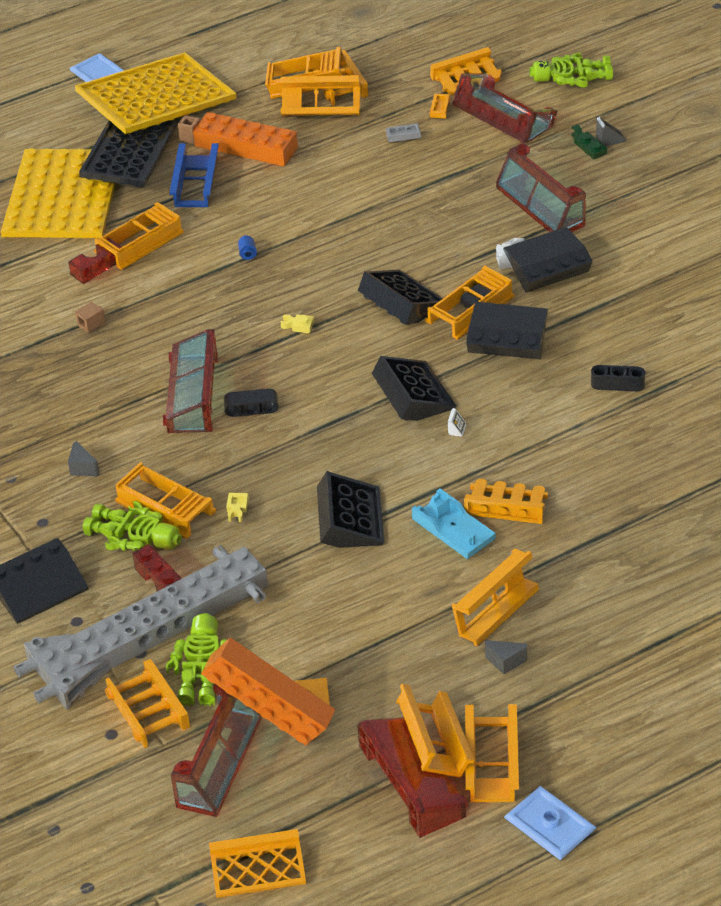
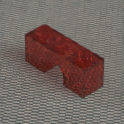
M109 237L106 239L119 249L122 248L121 245H119ZM97 244L95 245L97 256L86 257L80 254L68 261L70 275L82 284H85L115 266V255Z
M150 544L132 553L135 570L145 581L150 578L153 580L156 592L182 579Z

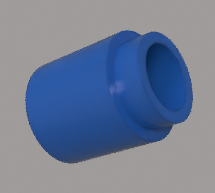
M242 236L238 241L240 257L245 260L253 259L257 254L255 241L251 236Z

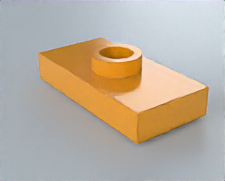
M434 94L430 118L446 119L450 104L449 94Z

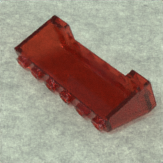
M404 717L369 719L357 724L360 749L368 761L376 759L408 808L409 823L419 838L466 818L468 803L464 795L458 793L455 782L452 779L450 780L447 775L422 771V763Z

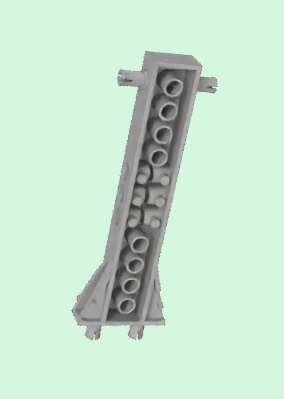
M219 545V549L215 547L213 550V555L218 559L217 561L76 634L46 638L35 637L31 641L25 642L24 647L27 660L14 665V671L20 678L36 670L47 684L33 692L36 701L40 704L55 695L66 710L71 707V702L77 697L81 698L85 694L84 690L89 685L94 686L112 668L190 628L192 619L202 613H208L213 616L249 596L256 603H260V600L264 601L266 593L262 589L268 587L266 569L245 546L229 554L222 545Z

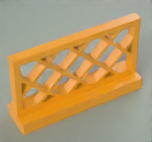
M298 829L209 843L216 898L306 884ZM296 848L297 854L292 861L283 856L286 850ZM270 852L275 855L270 864L260 859L264 853ZM244 856H249L253 859L247 868L238 862ZM226 859L231 864L223 871L217 867L216 861ZM279 859L288 864L282 873L273 867ZM257 862L266 868L260 876L251 871ZM234 866L244 871L237 880L228 874ZM293 867L300 872L301 878L290 879L286 874ZM269 871L279 876L275 882L270 883L263 878ZM247 874L256 879L251 886H245L241 883ZM224 878L234 883L230 889L220 890L219 884Z

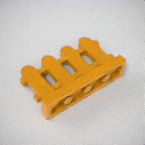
M487 47L432 64L430 77L432 80L441 82L443 92H447L449 95H456L457 88L462 87L463 90L469 91L472 88V83L484 86L488 78L498 82L502 71L501 69L497 70L494 66V59H490L491 50ZM483 67L486 73L483 74L479 68ZM469 72L472 78H468L465 73ZM454 76L457 82L454 83L450 77Z
M477 479L475 483L470 485V490H473L472 494H466L464 498V509L471 516L542 524L543 510L545 509V504L542 502L543 499L548 498V492H545L543 486H535L533 490H526V486L522 483H517L514 485V488L506 487V483L503 481H497L492 486L487 485L485 479ZM485 492H492L491 497L484 496ZM510 494L511 498L504 499V495ZM524 496L531 497L530 501H523Z

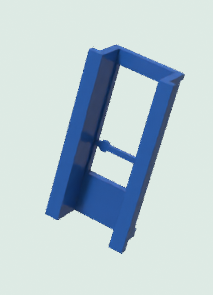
M179 143L169 192L170 195H173L175 207H208L219 143H212L210 155H187L186 143ZM186 170H207L206 176L185 177ZM184 179L205 180L204 200H180Z

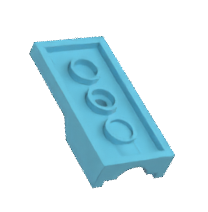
M440 488L432 496L428 505L425 507L420 505L412 507V519L466 559H469L496 539L495 532L469 515L459 501Z

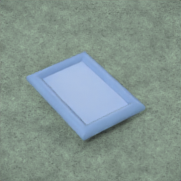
M100 53L70 68L71 72L85 82L124 71Z
M539 786L504 816L506 820L559 860H562L596 829V826L542 786Z

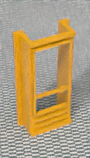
M336 47V50L272 64L268 62L265 85L270 93V98L282 97L281 78L273 80V76L277 77L305 70L306 73L294 76H342L339 68L340 63L346 62V55L343 54L341 47ZM320 67V70L309 72L310 69ZM302 89V93L315 89Z
M359 75L281 77L282 117L360 115ZM302 89H315V107H302ZM318 89H353V107H317Z
M157 202L154 204L155 206L101 238H96V249L94 252L97 255H101L107 250L116 257L117 268L123 270L184 233V230L181 228L180 216ZM154 222L159 224V226L152 230L146 228ZM139 231H147V233L122 248L116 247L117 244Z
M483 266L481 271L434 306L428 307V317L425 319V322L432 324L439 318L452 324V337L458 340L468 333L475 304L456 318L448 314V311L460 303L462 295L468 291L481 298L478 302L506 304L515 297V294L512 293V280L487 266ZM480 283L492 291L486 296H482L470 288Z
M142 462L115 484L117 491L115 502L126 508L128 506L134 508L133 501H136L143 507L150 508L153 512L161 513L162 522L177 526L180 534L185 539L192 535L190 522L200 512L203 511L210 516L216 512V508L213 507L212 498H206L144 466ZM140 474L141 480L167 494L159 502H156L127 485ZM171 495L181 500L173 509L162 505Z
M513 549L511 551L512 554L458 603L452 604L460 637L472 641L474 646H478L539 590L538 583L524 578L522 567L532 559L530 551L525 553ZM504 585L505 590L497 597L495 592ZM492 595L493 601L466 625L463 613L472 614Z
M401 684L402 692L396 703L400 705L422 763V771L461 778L468 764H473L475 760L447 692L439 691L432 705L416 702L410 685ZM420 712L432 715L442 742L430 739ZM433 744L444 746L447 755L436 753Z
M508 704V717H474V705H465V738L475 760L473 764L469 763L466 767V790H470V802H515V790H519L517 704ZM507 726L508 762H476L475 727ZM476 766H508L509 778H476Z

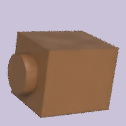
M186 115L178 123L180 141L195 144L193 130L200 122V118Z
M92 301L75 311L77 325L87 333L105 323L103 308L97 306Z

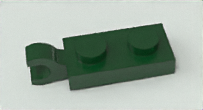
M578 124L571 127L575 131L571 133L574 143L593 160L607 154V148L588 131L583 133Z

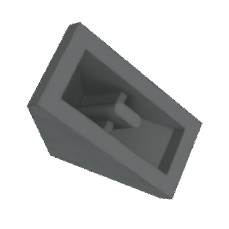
M601 117L597 118L596 138L605 147L626 141V138L619 129Z
M77 441L74 442L68 459L70 475L99 476L98 461Z
M485 640V657L500 672L506 674L527 661V644Z

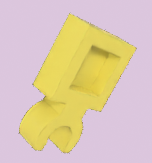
M287 314L283 315L281 328H292L294 332L310 333L314 324V316L296 314V317H292Z
M229 493L226 506L229 522L232 521L233 517H238L239 522L243 521L242 513H247L248 493Z

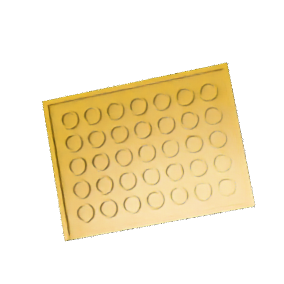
M185 52L75 85V91L125 134L146 129L149 126L158 125L162 122L187 116L190 113L202 111L203 109L215 107L216 105L236 99V93Z
M25 149L2 225L1 236L101 238L104 234L116 183L95 179L88 180L79 177V171L92 149Z

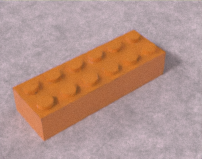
M210 112L205 114L193 130L195 147L211 150L212 143H219L218 152L285 166L298 148L296 131Z
M231 637L210 655L201 673L210 682L218 685L226 693L234 696L245 706L250 707L263 718L278 726L280 730L287 732L304 745H307L327 729L335 711L333 707Z

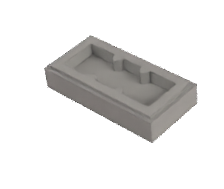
M418 124L388 127L386 128L388 142L406 141L421 138V131Z

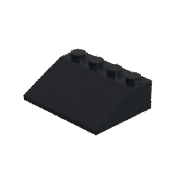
M567 227L503 248L525 293L587 273L593 262L586 247Z
M401 270L364 271L358 291L366 299L372 300L376 303V306L384 308L388 311L389 315L397 317L405 325L419 323L427 318L428 307L434 306L443 299Z
M476 302L466 341L468 352L541 360L548 308Z
M388 356L379 357L372 375L401 419L405 421H418L450 411L453 408L456 409V404L426 361Z
M326 471L317 485L320 543L338 548L383 545L384 533L379 486Z
M59 538L53 539L0 564V601L17 624L89 590L68 550Z

